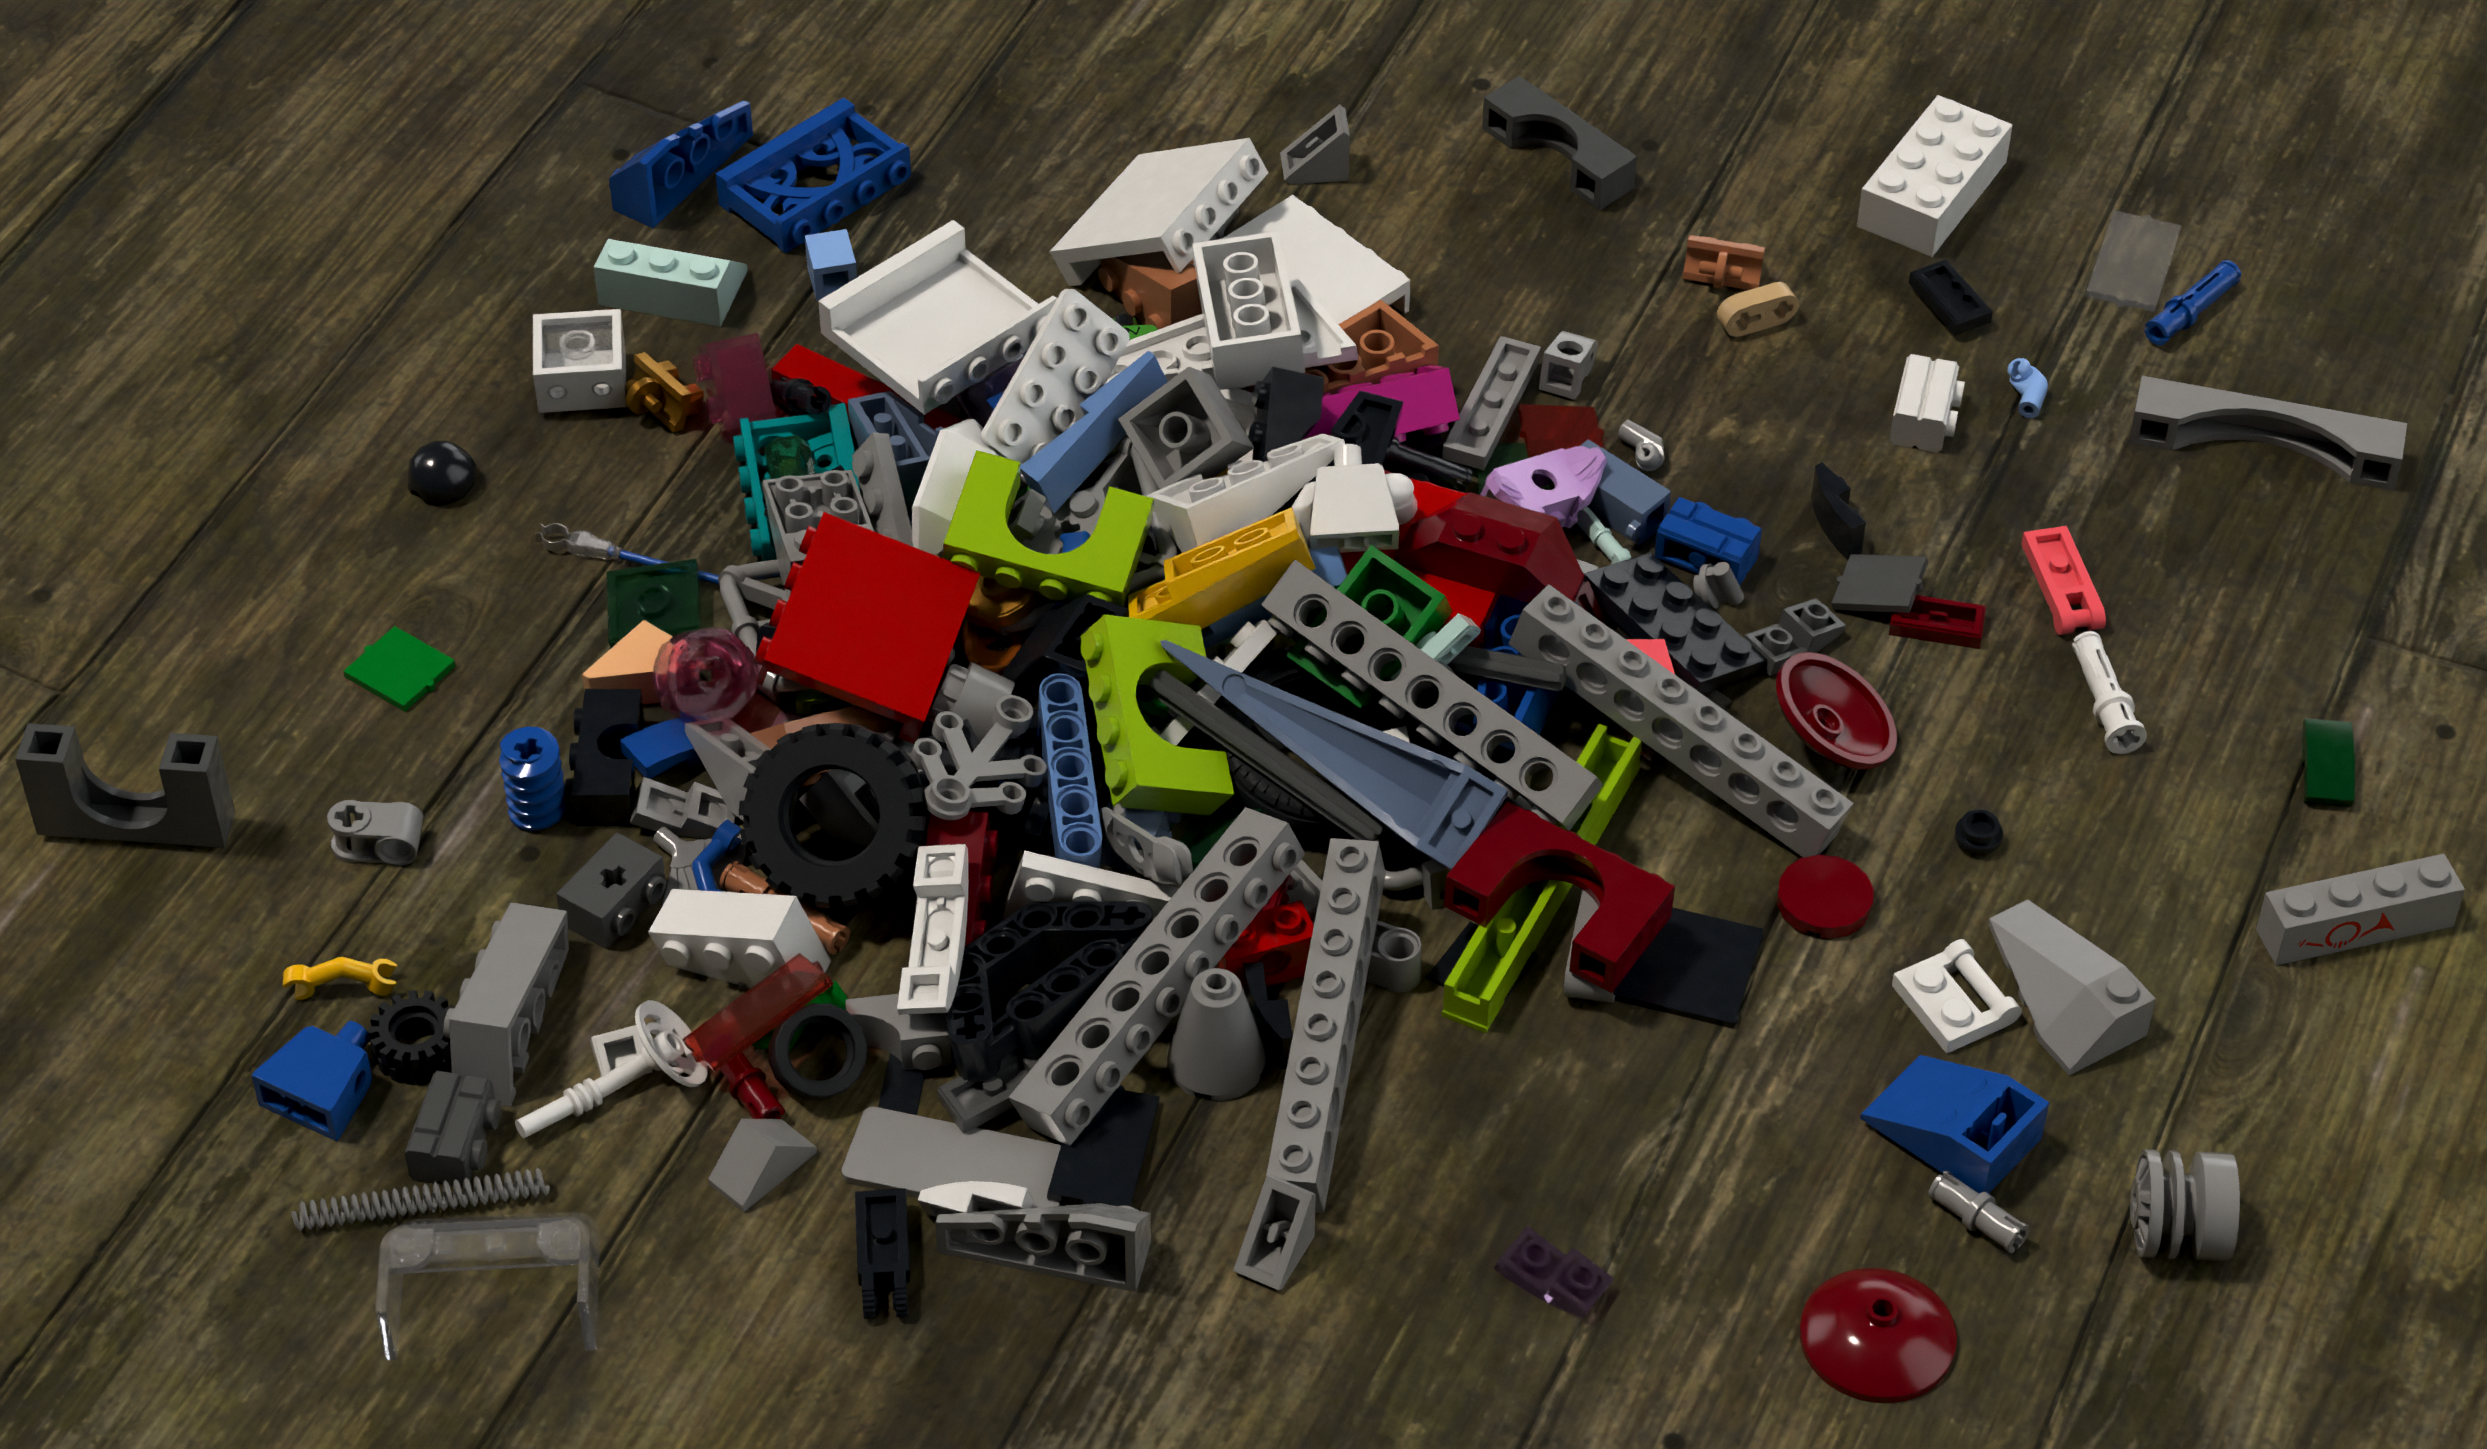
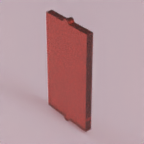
M799 953L684 1037L682 1041L692 1051L691 1055L697 1063L703 1061L715 1072L834 983L823 972V968L818 961L812 963Z

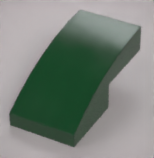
M2304 719L2302 739V765H2305L2303 803L2351 807L2355 801V754L2352 722Z

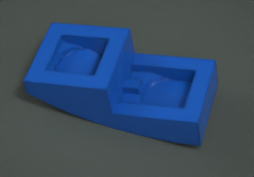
M702 716L682 717L644 728L620 740L622 753L627 759H633L634 766L648 779L679 763H682L690 771L703 763L685 733V723L705 719Z

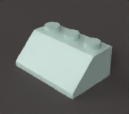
M613 239L607 240L594 265L599 305L721 327L748 271L747 264Z

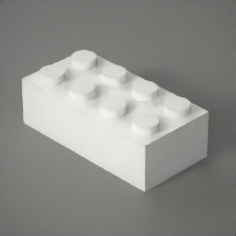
M1937 95L1862 188L1857 227L1933 257L2007 162L2013 124Z
M1279 231L1192 243L1198 292L1215 382L1219 390L1241 389L1246 386L1255 385L1257 381H1262L1272 367L1305 373L1301 332Z

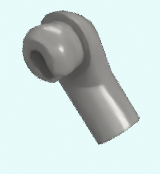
M1629 419L1626 420L1619 429L1618 439L1636 448V462L1642 470L1654 471L1658 469L1665 460L1662 438Z

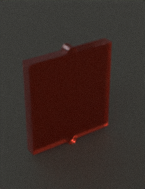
M1519 404L1518 413L1521 423L1519 436L1524 438L1528 458L1561 448L1565 450L1580 446L1588 439L1604 449L1602 443L1604 430L1598 426L1594 407Z

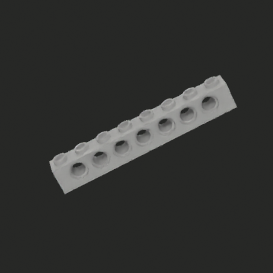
M1297 560L1293 561L1261 604L1272 615L1268 623L1288 639L1294 633L1309 642L1304 650L1326 666L1331 660H1334L1346 669L1341 677L1363 693L1368 687L1374 689L1383 696L1378 702L1383 708L1400 720L1407 713L1420 723L1416 729L1420 735L1437 747L1443 741L1447 742L1458 750L1453 757L1456 761L1469 766L1477 772L1481 768L1496 778L1494 780L1495 783L1508 790L1506 796L1508 799L1515 802L1520 795L1534 806L1531 811L1540 818L1554 825L1558 823L1570 831L1602 788L1603 784L1597 776ZM1316 608L1327 609V617L1320 626L1314 628L1307 627V617L1312 610ZM1355 634L1363 635L1364 644L1361 650L1355 654H1345L1343 646L1347 638ZM1391 661L1401 662L1402 669L1396 679L1388 682L1381 680L1380 673L1385 664ZM1428 688L1439 690V698L1434 706L1427 709L1418 707L1417 701L1422 691ZM1465 715L1476 716L1477 725L1471 734L1466 736L1455 734V725L1461 717ZM1504 742L1513 743L1515 745V753L1508 762L1502 764L1493 762V751L1499 744ZM1540 770L1552 771L1553 781L1546 790L1534 791L1531 789L1530 781L1536 772Z
M1548 584L1522 610L1509 641L1511 647L1525 657L1560 663L1566 666L1568 677L1567 682L1564 684L1797 854L1803 858L1821 854L1837 836L1854 804L1572 600Z
M1244 808L1008 1097L1028 1128L1071 1146L1137 1062L1150 1049L1162 1031L1179 1013L1185 1003L1194 978L1199 973L1213 969L1304 857L1305 852L1289 823L1255 810Z
M1330 839L1266 1176H1275L1315 1193V1213H1324L1385 881L1386 872L1379 841Z

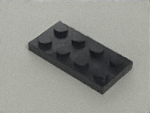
M1652 553L1583 573L1584 581H1589L1600 608L1633 639H1665L1675 675L1701 694L1763 673L1767 659Z

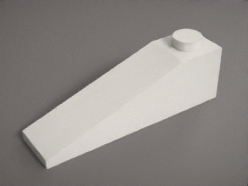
M1322 433L1271 450L1267 453L1268 461L1252 460L1243 463L1240 460L1227 465L1228 474L1203 480L1200 473L1147 495V497L1154 498V512L1183 553L1272 516L1316 476L1318 468L1326 467L1334 460V448L1344 445L1345 441L1344 439Z

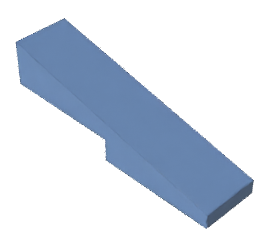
M1147 351L1079 404L1085 416L1021 465L1020 470L1030 489L1046 497L1044 505L1053 513L1064 504L1127 434L1118 419L1168 382L1155 355L1150 351Z

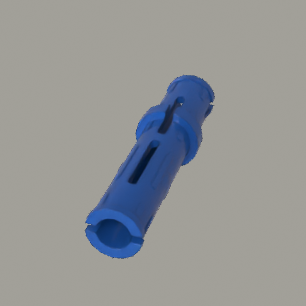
M2223 260L2181 296L2171 298L2165 304L2164 310L2145 324L2144 332L2146 337L2153 344L2160 346L2168 342L2178 331L2191 327L2196 323L2197 315L2241 281L2239 279L2241 271L2238 266L2232 261Z

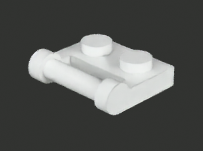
M1964 939L1952 942L1943 952L1894 973L1892 987L1946 1054L2013 1024L2022 1013V1008L2012 997H2005L1973 958L1975 955L1974 950ZM1959 970L1990 1009L1981 1013L1950 973Z

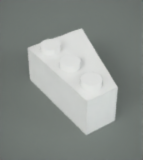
M671 889L648 932L667 965L739 985V982L746 983L748 988L761 992H766L799 975L822 979L831 963L829 955L796 896Z

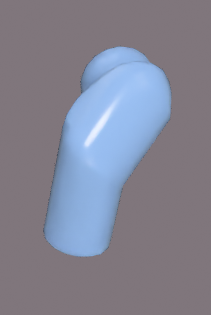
M2017 358L2009 364L2007 372L2012 386L2022 395L2018 411L2026 418H2035L2039 415L2045 399L2048 383L2043 374L2031 366L2027 359Z

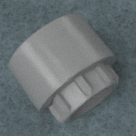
M973 662L970 663L967 669L957 664L949 665L938 685L928 711V722L934 724L935 718L940 712L949 711L956 713L962 720L968 719L980 743L994 725L992 715L998 699L1011 695L1015 682Z

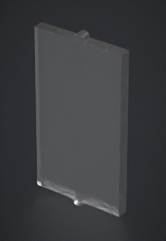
M2113 210L2086 296L2114 302L2119 307L2127 305L2155 312L2182 225L2155 220L2150 215L2142 217Z

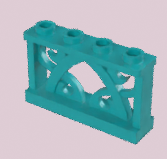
M845 403L830 405L828 412H821L820 415L806 414L749 422V418L740 419L741 435L733 436L736 462L745 461L746 465L738 467L742 493H751V497L744 498L747 525L756 524L757 529L749 530L753 557L762 556V561L777 559L770 522L764 515L766 501L762 480L778 479L791 475L800 467L808 475L824 473L839 465L844 470H852L853 472L852 455L855 451ZM786 444L792 450L786 453L785 449L777 445ZM771 446V451L775 453L773 456L763 457L758 452L761 447ZM827 460L831 462L827 467H817L821 461ZM758 469L766 472L761 481L759 480ZM853 472V475H854V478H855V480H856L858 489L860 490L857 476H856V475L854 474V472Z

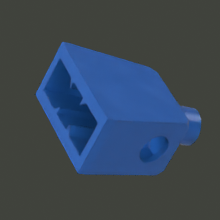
M348 1021L336 1036L314 1026L305 1027L251 1075L259 1106L337 1142L344 1133L372 1082L368 1055L363 1050L370 1042L369 1032L362 1025L354 1021Z

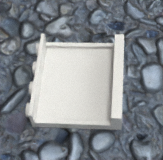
M1250 138L1138 154L1049 252L1069 286L1082 285L1101 264V259L1164 251L1175 273H1180L1194 258L1192 243L1209 241L1265 178L1268 171Z
M1291 195L1222 238L1279 231L1290 282L1299 279L1337 324L1342 323L1379 300L1384 301L1387 305L1391 304L1403 314L1409 312L1410 279L1402 271L1393 268L1378 257L1374 251L1364 247L1350 237L1342 228L1332 224L1313 207L1307 206L1294 195Z
M952 220L822 298L818 303L821 334L925 415L1026 352L1057 298L1051 296L1040 304L1035 302L969 252L965 245V228Z

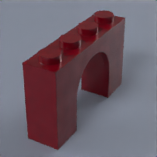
M1508 801L1446 875L1444 907L1486 928L1508 899L1518 889L1527 884L1542 880H1557L1583 889L1594 899L1598 909L1572 941L1569 972L1610 993L1614 991L1671 918L1675 886L1665 881L1661 876L1649 873L1623 860L1619 855L1607 852L1587 842L1576 833L1566 831L1540 818L1536 813L1524 810Z

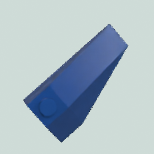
M743 100L635 154L621 168L616 169L609 178L613 211L654 228L753 136L750 103Z

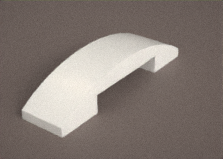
M966 844L918 846L913 883L917 895V905L909 966L902 968L897 1004L899 1015L948 1013L952 1005L961 972L967 926L969 880L968 848Z

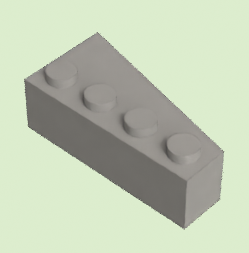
M510 903L502 920L494 922L490 942L486 949H480L476 958L475 971L471 978L464 979L456 1007L449 1008L445 1016L443 1032L445 1037L450 1038L452 1073L459 1074L463 1078L465 1075L488 1078L492 1082L495 1099L500 1100L502 1106H512L516 1095V1088L513 1087V1073H524L529 1060V1054L526 1050L530 1033L538 1034L545 1009V998L552 997L569 951L567 911Z

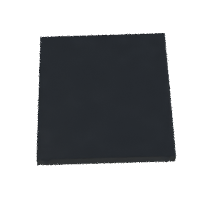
M1672 907L1671 918L1614 989V1000L1734 1029L1739 1021V1011L1760 943L1764 939V929Z

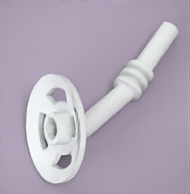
M647 1000L640 1004L635 1012L636 1027L643 1043L640 1055L594 1081L587 1078L582 1084L574 1085L573 1089L568 1088L564 1090L563 1097L516 1120V1128L519 1134L526 1138L571 1114L578 1117L583 1114V1110L588 1112L593 1109V1106L601 1105L603 1102L602 1098L653 1069L657 1071L662 1070L682 1085L697 1087L706 1080L708 1074L703 1050L692 1031L676 1013L657 1001ZM644 1018H652L657 1022H650L646 1025ZM650 1033L655 1034L656 1037L652 1038ZM685 1052L687 1058H684L681 1055ZM685 1072L689 1074V1077H682L679 1075Z

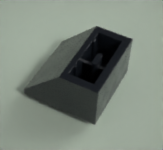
M1085 594L1047 610L1003 671V677L1039 691L1041 682L1049 675L1057 673L1068 674L1079 681L1082 688L1084 708L1087 709L1092 700L1089 696V679L1086 663L1081 654L1080 636L1104 614L1129 617L1128 608Z

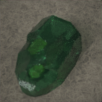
M793 435L776 438L764 448L768 480L788 475L803 476L816 474L810 444L800 436Z

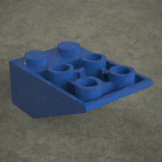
M1919 1055L1861 1113L1860 1119L1940 1172L1949 1171L1954 1177L1979 1194L1981 1192L1989 1194L2042 1139L2050 1102L2008 1075Z

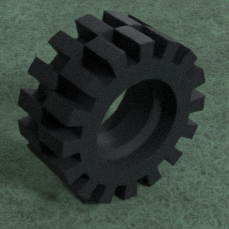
M417 990L408 991L409 999L402 1000L400 994L392 996L393 1005L391 1007L386 1002L378 1006L380 1015L373 1013L370 1019L371 1026L368 1027L374 1060L378 1064L381 1073L386 1075L389 1072L391 1080L399 1082L404 1075L407 1085H415L416 1077L423 1076L424 1084L429 1083L432 1079V1073L436 1071L448 1072L446 1064L452 1067L450 1038L444 1036L443 1028L446 1013L449 1008H454L453 1004L449 1006L448 1000L442 995L435 1001L434 992L426 990L423 998H418ZM416 1030H426L435 1033L430 1039L419 1044L408 1045L397 1042L403 1035Z

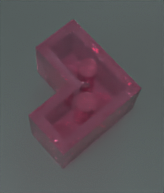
M758 333L706 343L698 347L699 355L693 357V366L698 383L705 381L706 389L712 390L713 397L706 399L712 424L719 423L720 431L722 432L740 428L741 418H749V422L777 418Z

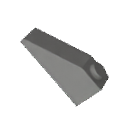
M726 716L685 723V733L727 807L733 814L744 821L743 816L738 815L739 802L745 800L747 788H744L743 785L748 773H754L759 765L757 759L765 750L771 749ZM798 791L796 792L792 802V822H795L796 820Z

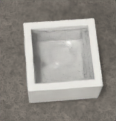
M621 309L533 314V379L539 413L627 407L625 388L626 347Z

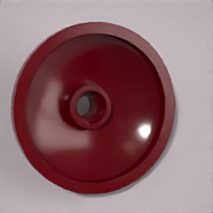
M1814 652L1795 654L1781 666L1776 677V691L1780 709L1792 730L1814 752L1837 765L1854 769H1873L1879 767L1893 754L1897 744V731L1893 717L1877 691L1856 671L1832 657Z
M1861 1268L1846 1271L1828 1279L1811 1294L1805 1304L1800 1321V1343L1810 1367L1824 1382L1835 1390L1862 1401L1896 1403L1919 1397L1934 1388L1945 1377L1954 1359L1957 1335L1954 1320L1949 1309L1942 1299L1927 1285L1898 1271L1882 1268ZM1875 1313H1882V1314H1886V1315H1888V1316L1882 1317V1316H1878V1315L1875 1314Z

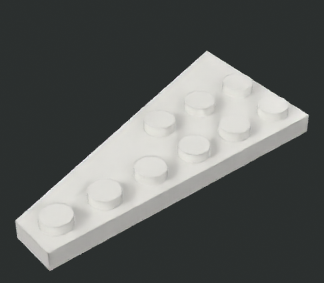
M1299 279L1291 281L1290 285L1302 338L1305 368L1358 360L1356 344ZM1203 314L1129 340L1106 383L1147 351L1155 355L1167 381H1170L1187 367L1208 373L1215 381Z

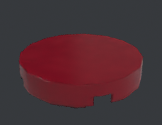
M1818 854L1800 858L1785 869L1779 879L1777 906L1783 919L1795 930L1807 934L1809 930L1814 933H1820L1819 938L1834 939L1851 935L1865 925L1873 907L1874 888L1868 875L1855 863L1838 856Z

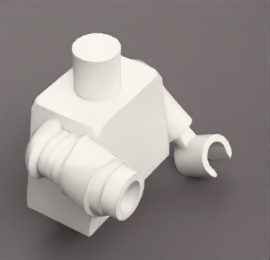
M1344 444L1337 446L1333 450L1335 466L1318 468L1316 481L1305 484L1292 505L1307 546H1310V550L1336 546L1340 553L1366 551L1370 545L1378 550L1398 549L1399 525L1407 523L1414 517L1417 511V500L1413 494L1414 484L1410 478L1401 473L1385 474L1383 466L1378 463L1362 464L1361 448L1358 445Z

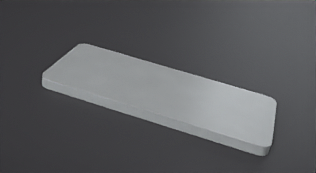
M868 1107L863 1111L842 1166V1178L847 1183L878 1190L906 1188L907 1196L917 1198L921 1190L955 1182L983 1181L1006 1183L1028 1188L1034 1201L1032 1208L1061 1206L1062 1202L1047 1199V1192L1061 1145L981 1128H974L963 1134L956 1123L879 1107ZM979 1208V1211H990V1210H986V1209Z

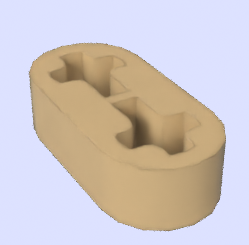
M1775 282L1728 297L1719 306L1717 319L1730 336H1744L1787 322L1797 312L1799 300L1786 283Z

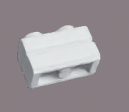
M1910 354L1907 357L1892 419L1889 439L1892 445L1912 448L1915 445L1919 450L1938 453L1942 450L1945 436L1954 437L1958 411L1951 410V407L1960 408L1965 382L1957 380L1959 370L1957 362L1942 359L1932 361L1930 357Z

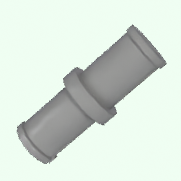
M1943 1171V1174H1939L1933 1181L1928 1193L1929 1198L1937 1201L1962 1218L1963 1226L1970 1231H1981L2003 1246L2009 1253H2013L2015 1248L2018 1250L2026 1240L2029 1233V1225L2020 1222L1995 1205V1198L1987 1192L1979 1194L1954 1177L1949 1171Z

